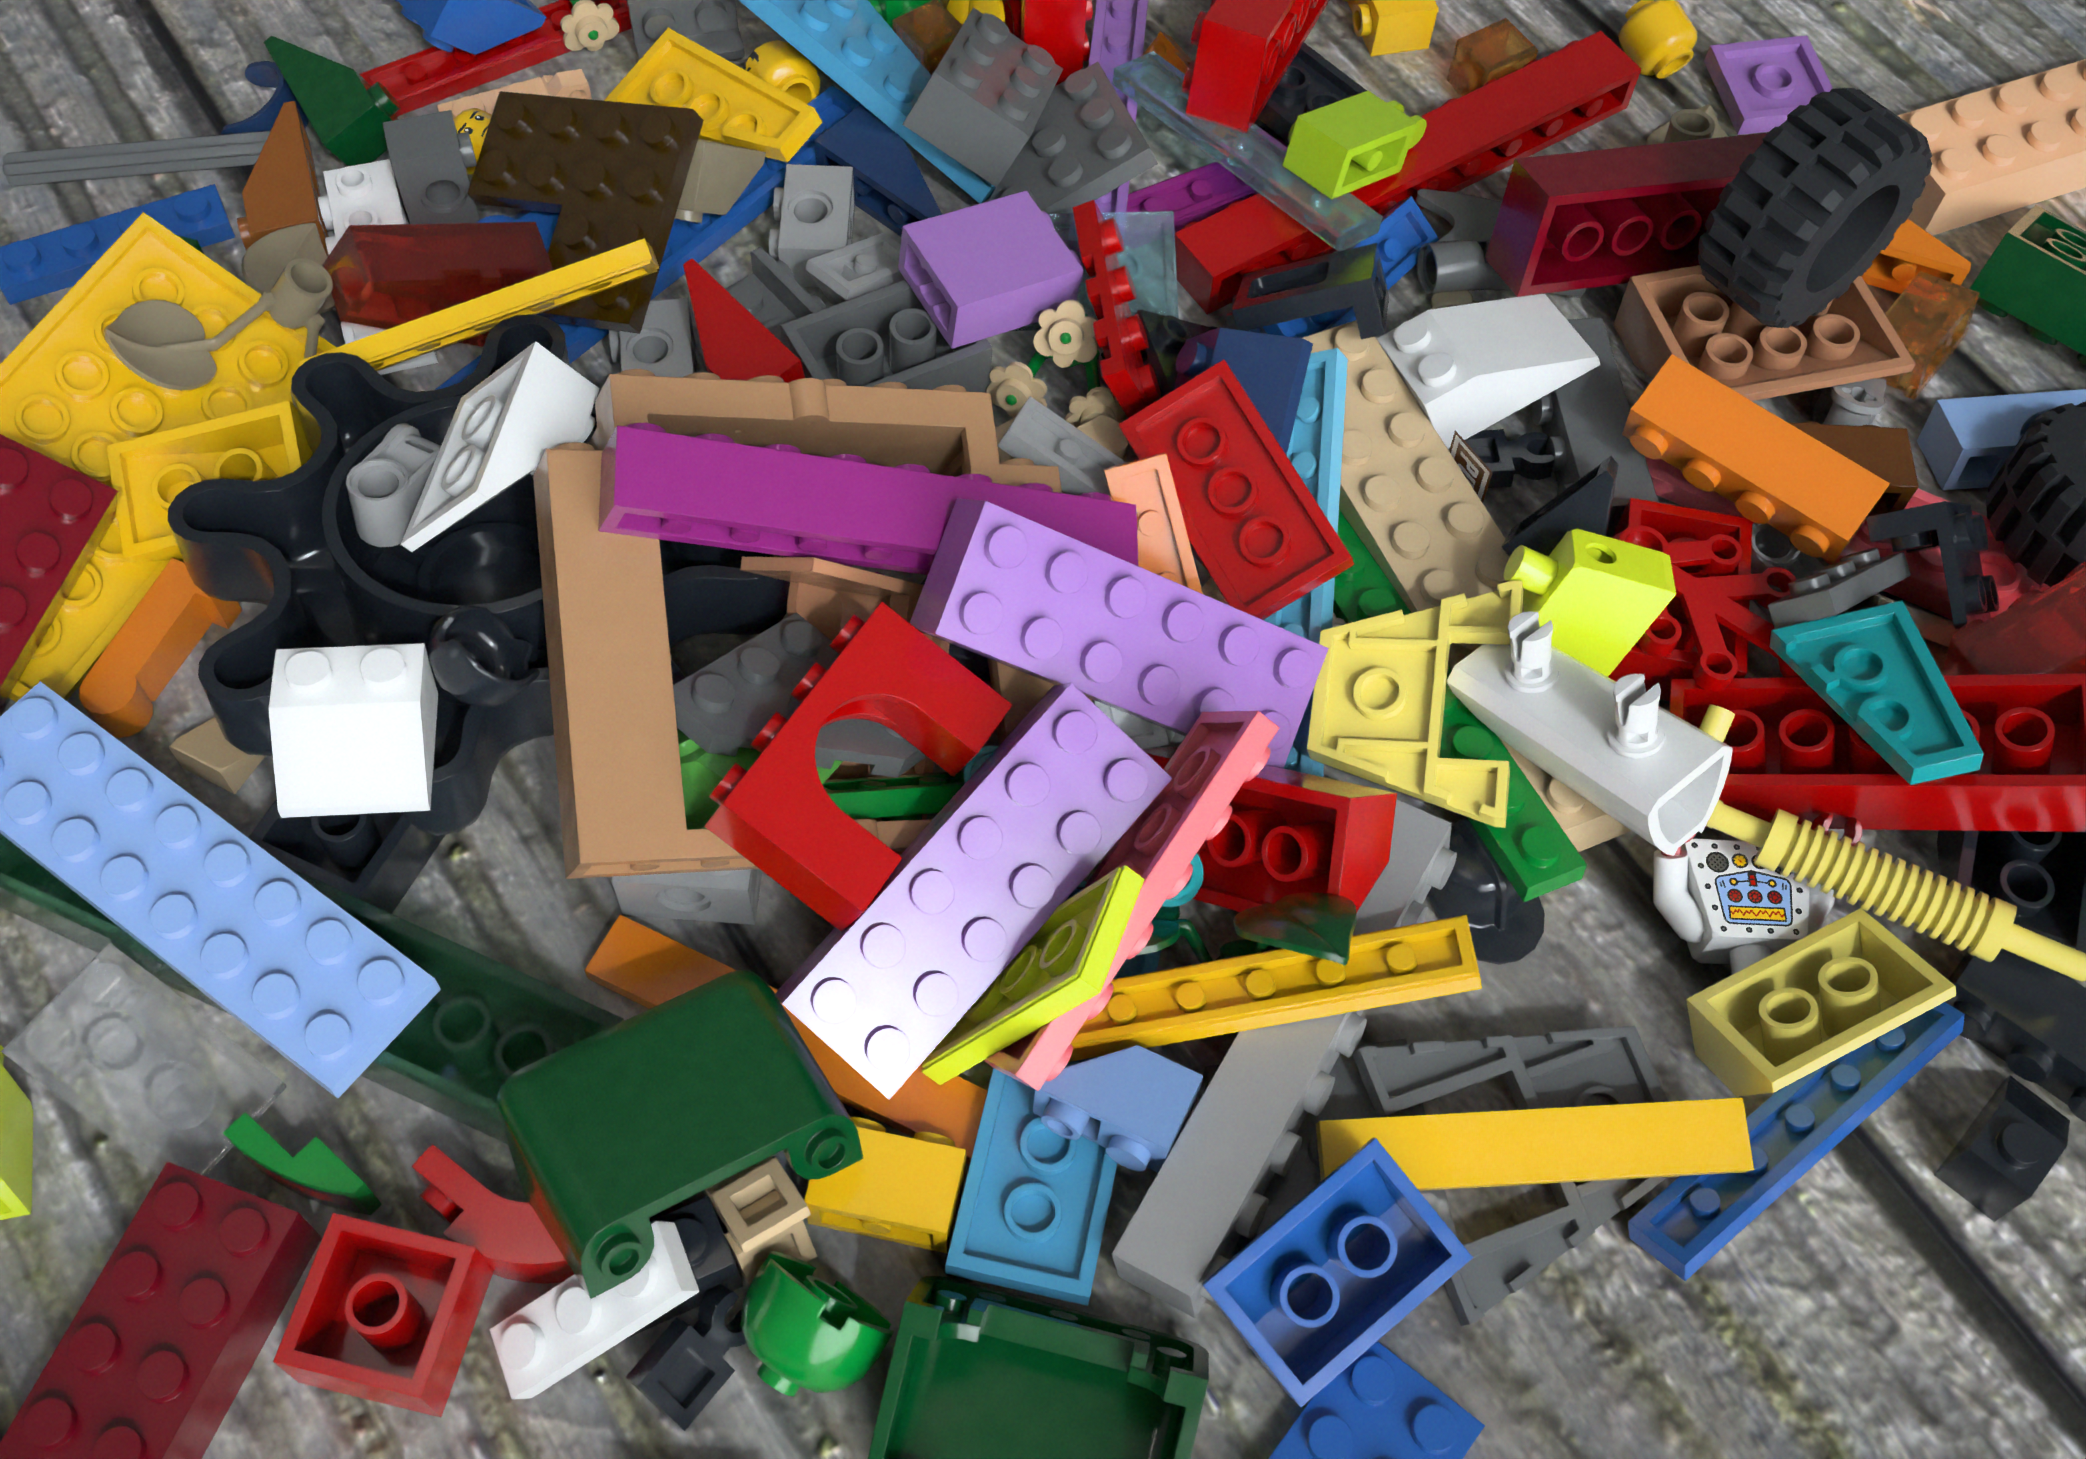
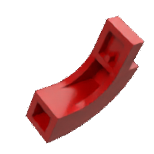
M433 1144L411 1166L426 1186L419 1195L420 1199L439 1217L450 1224L443 1232L447 1240L477 1247L494 1271V1275L505 1279L539 1284L562 1283L574 1275V1272L529 1202L513 1201L494 1194ZM682 1202L649 1217V1220L652 1221L682 1208Z

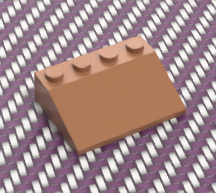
M1700 265L1633 276L1629 279L1613 324L1634 365L1652 379H1654L1671 354L1751 401L1912 372L1916 365L1861 276H1858L1849 285V289L1843 295L1829 302L1825 310L1816 316L1810 315L1804 323L1798 326H1790L1789 328L1763 325L1708 282L1705 276L1702 275Z

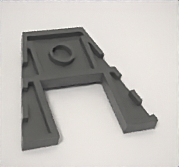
M1635 1026L1549 1032L1545 1035L1512 1037V1035L1485 1037L1482 1040L1444 1042V1040L1415 1042L1406 1046L1380 1048L1365 1046L1352 1054L1378 1118L1391 1116L1504 1075L1518 1110L1668 1102ZM1667 1177L1549 1183L1559 1209L1463 1245L1473 1258L1444 1283L1460 1325H1469L1480 1320L1489 1309L1509 1294L1517 1292L1538 1276L1542 1269L1569 1249L1575 1248L1595 1233V1229L1619 1211L1628 1208Z

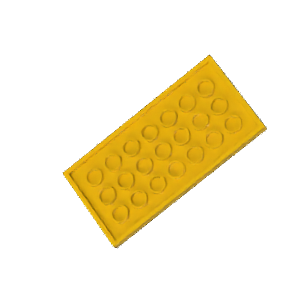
M143 212L0 364V434L112 488L106 445L288 400L293 404L291 397L292 377L299 367L297 361L304 359L307 328L305 326L295 329L283 327L271 317L269 311H265L220 349L208 351L216 364V374L209 383L192 390H173L160 387L136 375L117 358L106 342L104 334L106 326L113 323L126 308L135 303L148 300H164L175 303L188 310L200 321L205 333L204 339H210L218 335L245 313L261 297L260 293ZM320 335L318 336L317 354L337 348ZM116 511L115 519L9 694L8 698L14 702L21 699L40 681L67 701L81 685L88 672L170 560L127 562L122 554Z

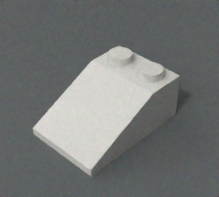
M1546 294L1427 310L1377 338L1447 449L1451 446L1455 430L1466 440L1600 365L1599 358Z
M535 341L461 397L401 545L413 552L529 473L534 475L546 449H553L564 443H583L590 435L595 424V418L591 416V412L600 388Z

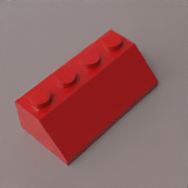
M1178 747L1142 750L1164 769ZM1265 765L1253 779L1243 782L1229 805L1232 807V813L1224 828L1212 839L1205 840L1198 850L1197 854L1201 859L1204 875L1200 890L1192 899L1242 912L1252 907L1261 906L1264 903L1275 904L1277 900L1289 894L1305 892L1327 893L1350 899L1355 904L1357 913L1389 862L1397 793Z

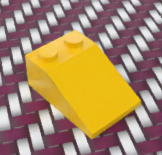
M290 400L106 445L112 488L118 491L116 515L123 558L127 562L171 560V558L176 560L183 559L168 523V508L176 495L188 486L211 479L274 480L293 473L313 456V452L306 440L298 410Z

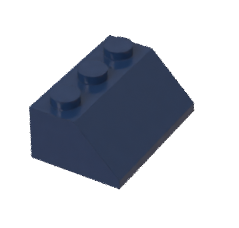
M1221 327L1186 339L1176 360V371L1178 374L1174 390L1224 359L1287 456L1313 343L1302 338Z

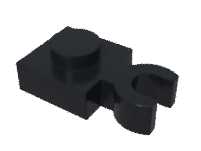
M1504 429L1482 430L1464 440L1493 472L1488 488L1512 487L1514 474H1519L1531 480H1542L1551 477L1554 457L1553 455H1545L1548 440L1546 433L1530 432L1523 434L1517 440L1507 441Z
M721 1284L712 1288L703 1298L699 1307L698 1321L693 1327L676 1317L625 1377L663 1415L683 1431H686L735 1372L722 1357L731 1347H738L746 1343L741 1328L742 1309L731 1322L725 1324V1315L729 1308L735 1304L739 1296Z

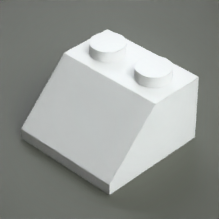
M424 643L276 649L269 700V719L277 807L281 818L430 810L438 691Z

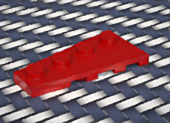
M1091 200L1072 207L1081 259L1088 275L1091 277V279L1085 280L1088 298L1098 318L1097 321L1093 322L1095 339L1099 347H1102L1105 360L1100 361L1102 377L1129 418L1152 404L1153 400L1161 398V391L1151 364H1143L1140 351L1149 348V344L1139 315H1131L1128 302L1137 299L1127 266H1119L1117 253L1125 251L1119 227L1114 217L1105 220L1095 200Z

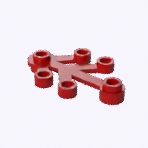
M1635 525L1626 528L1613 537V539L1660 551L1670 556L1676 589L1675 596L1681 599L1699 654V659L1693 668V677L1700 687L1712 692L1723 691L1730 685L1738 672V661L1727 650L1718 622L1778 658L1780 671L1784 677H1800L1769 647L1771 630L1775 629L1774 625L1735 602L1756 600L1761 606L1769 609L1768 604L1790 594L1788 583L1797 580L1790 571L1781 567H1771L1763 573L1731 575L1743 556V549L1735 538L1725 534L1713 535L1708 540L1667 543L1665 537L1657 530L1648 526ZM1714 552L1722 553L1728 559H1722L1716 556ZM1700 565L1705 572L1713 577L1695 578L1679 567ZM1769 585L1777 586L1783 593L1774 591ZM1667 606L1638 640L1640 648L1651 656L1664 657L1672 653L1682 635L1680 623L1668 614ZM1652 630L1662 632L1668 639L1656 637ZM1707 665L1717 666L1724 674L1713 672Z

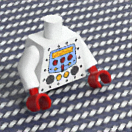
M1822 813L1817 816L1811 825V829L1815 830L1817 825L1825 827L1824 834L1828 836L1833 814ZM1849 817L1844 825L1842 838L1844 836L1852 838L1851 846H1855L1861 840L1862 826L1857 818ZM1694 834L1677 849L1674 856L1665 854L1660 849L1654 852L1653 901L1656 908L1677 935L1687 941L1691 956L1699 963L1731 964L1732 975L1821 929L1835 901L1833 889H1830L1825 894L1820 891L1821 884L1817 883L1814 889L1807 886L1808 879L1805 877L1799 883L1793 880L1795 874L1793 872H1790L1789 876L1785 877L1780 875L1781 867L1777 866L1773 872L1754 864L1759 847L1745 841L1693 839L1696 835Z

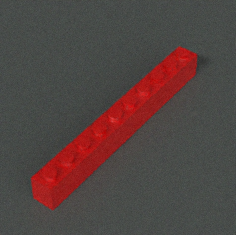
M1601 30L1579 41L1574 40L1563 47V49L1542 59H1534L1523 66V68L1502 78L1492 79L1481 88L1460 98H1452L1441 107L1420 116L1427 123L1425 132L1419 142L1414 147L1408 149L1402 169L1396 174L1332 200L1296 175L1289 179L1279 180L1270 188L1245 200L1235 201L1226 209L1199 222L1194 221L1187 224L1180 231L1174 233L1170 272L1208 315L1232 303V297L1237 295L1244 274L1334 253L1352 244L1399 201L1410 196L1415 201L1420 189L1456 193L1513 165L1515 158L1529 157L1626 109L1642 68ZM1417 204L1418 207L1420 208V210L1424 208V207L1420 206L1419 204Z

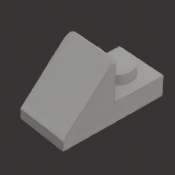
M885 233L808 259L805 269L833 305L905 280L898 269L901 245Z

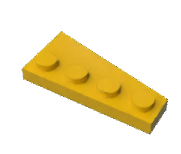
M670 28L665 30L604 100L694 109L704 120L699 135L700 139L766 152L765 157L787 163L822 124V120L815 108Z

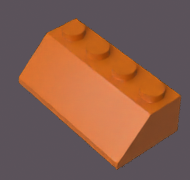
M1671 354L1630 409L1622 433L1623 436L1630 439L1631 445L1642 455L1651 459L1661 458L1681 470L1685 479L1696 488L1708 492H1717L1735 503L1737 510L1750 521L1771 525L1789 536L1791 543L1804 554L1816 558L1823 557L1833 564L1858 532L1866 517H1868L1890 484Z

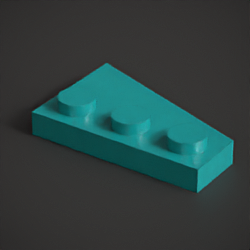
M1903 600L1771 630L1769 647L1910 785L1980 770L1984 753Z

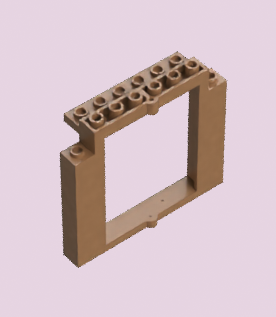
M628 369L617 374H609L595 401L597 428L589 443L571 442L558 445L553 449H546L533 475L566 879L759 869L710 830H687L659 539L598 531L601 457L616 426L626 427L634 423H651L664 428L666 433L691 437L710 433L722 434L732 438L736 444L756 447L787 444L799 448L802 454L828 458L839 454H852L864 458L868 464L887 467L917 464L927 467L930 473L953 477L964 474H982L990 477L992 483L1012 486L1041 483L1050 486L1053 492L1062 493L1058 466L1034 465L1032 460L1026 458H1015L1000 463L990 393L967 392L966 388L960 385H944L933 390L907 389V386L900 382H884L873 387L847 386L846 382L839 379L819 380L803 378L790 383H784L782 378L771 375L758 376L748 381L722 380L718 375L709 372L692 373L683 378L655 376L653 372L645 369ZM987 658L991 688L1013 704L996 727L998 743L1000 745L1054 684ZM857 819L855 821L897 854L901 855L933 819L880 822L872 819Z

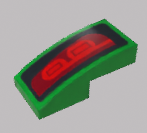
M246 1112L223 1132L234 1147L258 1170L280 1185L305 1198L336 1209L372 1215L382 1205L365 1182L317 1137H314L300 1152L292 1157Z

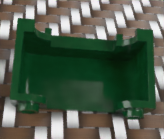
M738 970L722 975L535 1061L510 1075L501 1086L496 1099L497 1114L524 1195L590 1299L632 1278L649 1261L654 1249V1234L649 1217L784 1150L785 1157L793 1170L805 1179L818 1180L833 1175L864 1159L858 1130L774 991L760 976L752 971Z
M925 1276L919 1280L905 1300L868 1459H1191L1209 1381V1353L1199 1344L1174 1335L958 1279Z

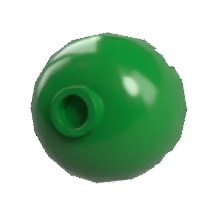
M771 1251L752 1280L742 1305L741 1328L746 1344L750 1351L762 1361L757 1370V1375L769 1386L788 1396H795L800 1387L816 1393H829L848 1388L862 1379L878 1360L894 1333L893 1330L889 1329L892 1324L871 1303L838 1280L832 1286L812 1276L817 1269L816 1267L786 1253Z

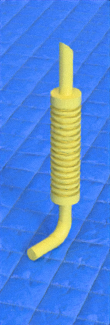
M1710 704L1699 729L1724 742L1735 714L1727 709ZM1718 799L1712 815L1706 824L1711 829H1716L1759 847L1754 861L1756 865L1773 872L1777 866L1781 867L1780 875L1788 877L1790 872L1795 873L1793 880L1799 883L1805 877L1808 879L1807 886L1814 889L1817 883L1821 884L1820 891L1825 894L1830 889H1833V897L1841 899L1844 894L1848 895L1846 902L1852 905L1860 900V908L1866 911L1872 905L1874 906L1873 913L1881 917L1886 911L1888 912L1887 920L1895 922L1900 917V924L1908 928L1914 923V931L1922 934L1927 928L1928 937L1936 939L1941 934L1942 943L1950 945L1955 940V948L1963 951L1969 946L1968 953L1980 959L1992 962L2000 950L2004 949L2078 981H2086V953L2014 924L2017 907L2006 901L1994 897L1988 902L1989 895L1981 891L1975 897L1974 888L1966 886L1961 891V883L1954 880L1949 885H1946L1947 878L1939 874L1934 880L1933 871L1928 869L1919 874L1920 867L1912 863L1907 869L1905 868V860L1898 858L1893 863V856L1886 852L1880 858L1878 857L1879 850L1871 847L1866 852L1864 851L1865 844L1858 841L1855 846H1851L1852 838L1844 836L1841 841L1837 840L1838 832L1831 830L1827 836L1824 834L1825 827L1817 825L1815 830L1810 829L1811 821L1805 819L1800 825L1797 823L1798 816L1779 808L1771 823L1725 805Z

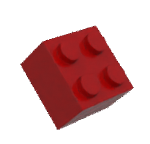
M332 1213L273 1362L298 1383L441 1418L494 1271L477 1247Z

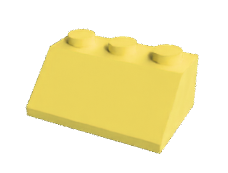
M1860 908L1687 998L1686 1001L1695 1055L1737 1097L1778 1091L1955 997L1956 986Z

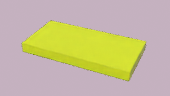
M1124 865L1111 871L1057 906L1046 923L925 1058L921 1072L937 1084L942 1085L1101 993L1145 879Z

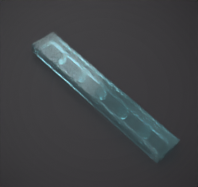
M1154 51L1114 68L1112 84L1338 252L1344 251L1379 232L1383 216L1351 193L1331 200L1282 165L1288 148L1254 123L1251 124L1246 132L1186 113L1189 95L1182 93L1185 74Z

